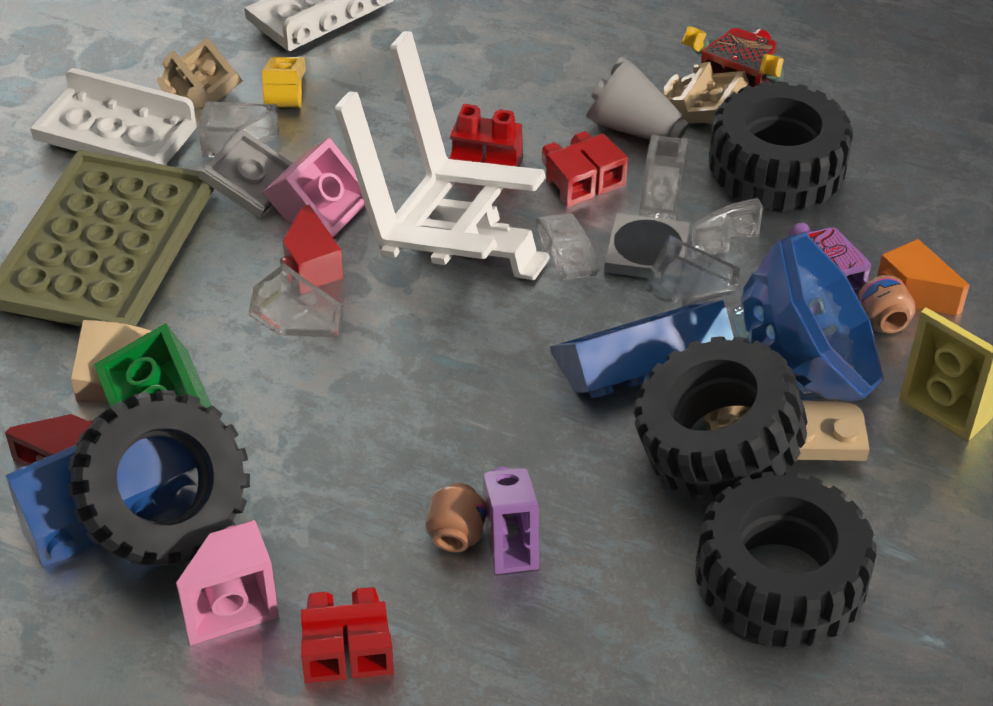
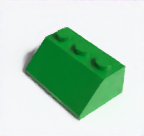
M167 323L94 364L110 407L133 395L143 392L156 393L160 390L175 391V395L179 396L190 394L200 398V404L204 407L212 406L188 350Z

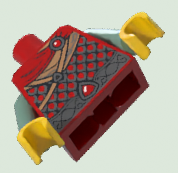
M687 26L681 44L690 46L696 54L701 56V63L710 62L714 74L745 71L749 82L747 86L750 85L751 87H756L758 83L767 82L768 80L772 84H777L778 81L781 82L783 80L784 70L782 65L784 58L775 54L777 44L774 40H771V36L766 30L757 29L754 33L739 28H732L720 37L706 40V32L692 26Z

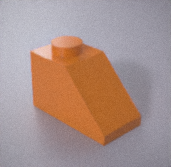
M919 239L882 254L877 277L893 275L901 279L915 301V309L923 310L927 307L934 312L955 316L962 313L969 284Z

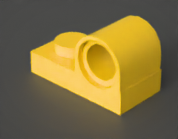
M271 57L262 69L263 102L265 107H301L302 76L306 71L305 57Z

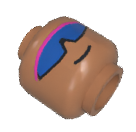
M882 275L871 279L860 289L857 296L871 322L872 330L878 333L900 332L913 319L916 311L915 301L901 279L893 275Z
M454 483L451 486L443 487L437 490L431 498L425 521L426 532L433 539V543L440 549L449 552L465 551L468 547L475 545L482 536L486 518V503L475 492V489L467 484Z

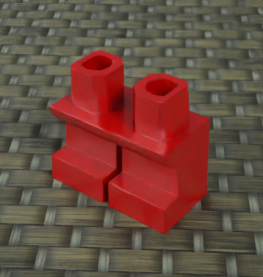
M462 105L450 134L452 152L449 159L520 167L523 160L522 124L515 122L514 112L500 109L494 112L492 119L481 117V109L477 105Z
M583 131L573 136L570 146L562 148L559 144L552 142L544 145L542 148V162L546 167V182L548 184L554 183L559 188L560 200L566 207L594 198L595 193L599 196L626 186L628 157L604 134L592 137L586 131Z
M374 587L357 588L352 592V604L334 606L333 594L327 591L310 593L308 595L306 609H301V659L305 684L347 679L345 644L349 645L352 679L394 674L393 649L388 627L386 603L379 600Z

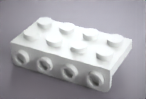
M260 0L245 7L244 10L245 18L289 52L394 0Z
M70 68L66 73L68 88L31 127V133L34 140L74 151L84 150L166 165L197 128L193 102L187 97Z

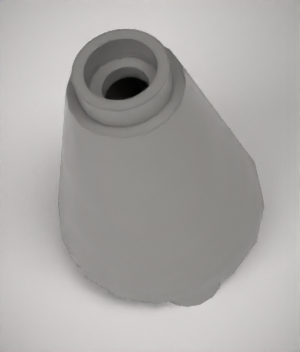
M621 56L611 70L612 76L609 80L602 79L595 87L591 97L596 101L591 105L586 117L598 125L664 146L668 143L675 147L684 136L689 122L683 119L680 111L636 65Z

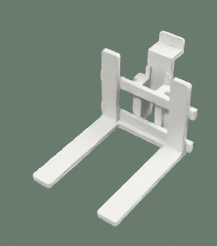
M403 31L391 44L390 50L426 171V177L396 214L358 93L349 91L335 106L336 116L382 256L396 258L403 248L434 252L430 257L431 262L446 265L453 255L485 259L488 255L510 259L515 278L535 280L549 261V253L536 250L532 230L509 227V224L497 223L500 218L497 206H492V203L504 188L527 191L537 190L545 179L544 170L448 159L445 154L412 32ZM455 182L485 186L473 202L442 199Z

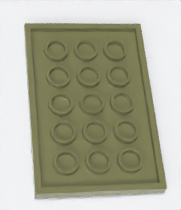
M78 150L0 266V310L81 327L83 320L116 322L136 326L214 188L198 178L200 171Z

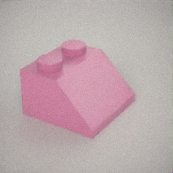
M330 138L304 152L263 191L282 217L292 224L302 206L310 204L332 237L365 206L352 165Z
M256 521L232 525L223 530L210 533L176 582L190 646L279 618L272 563Z

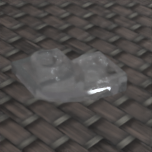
M754 198L728 205L710 213L695 223L691 245L692 257L729 252L730 240L759 236L763 206L760 200Z
M572 213L536 218L535 222L544 251L552 253L561 281L597 275L600 271L597 257L585 231Z

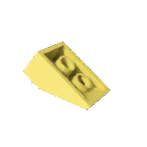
M925 307L920 313L899 399L965 440L970 441L993 418V346Z

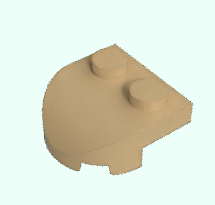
M208 37L181 58L175 50L171 51L163 60L165 70L162 77H157L158 85L162 91L189 98L193 102L194 108H204L213 105L243 82Z
M710 62L694 65L693 73L682 79L678 74L674 75L666 83L664 95L680 111L683 119L690 124H713L718 106L732 93L738 94V91L746 87L749 82L745 71L714 74Z
M802 400L808 421L806 425L807 437L803 447L799 448L801 454L797 460L867 461L870 449L864 415L858 406L845 401Z

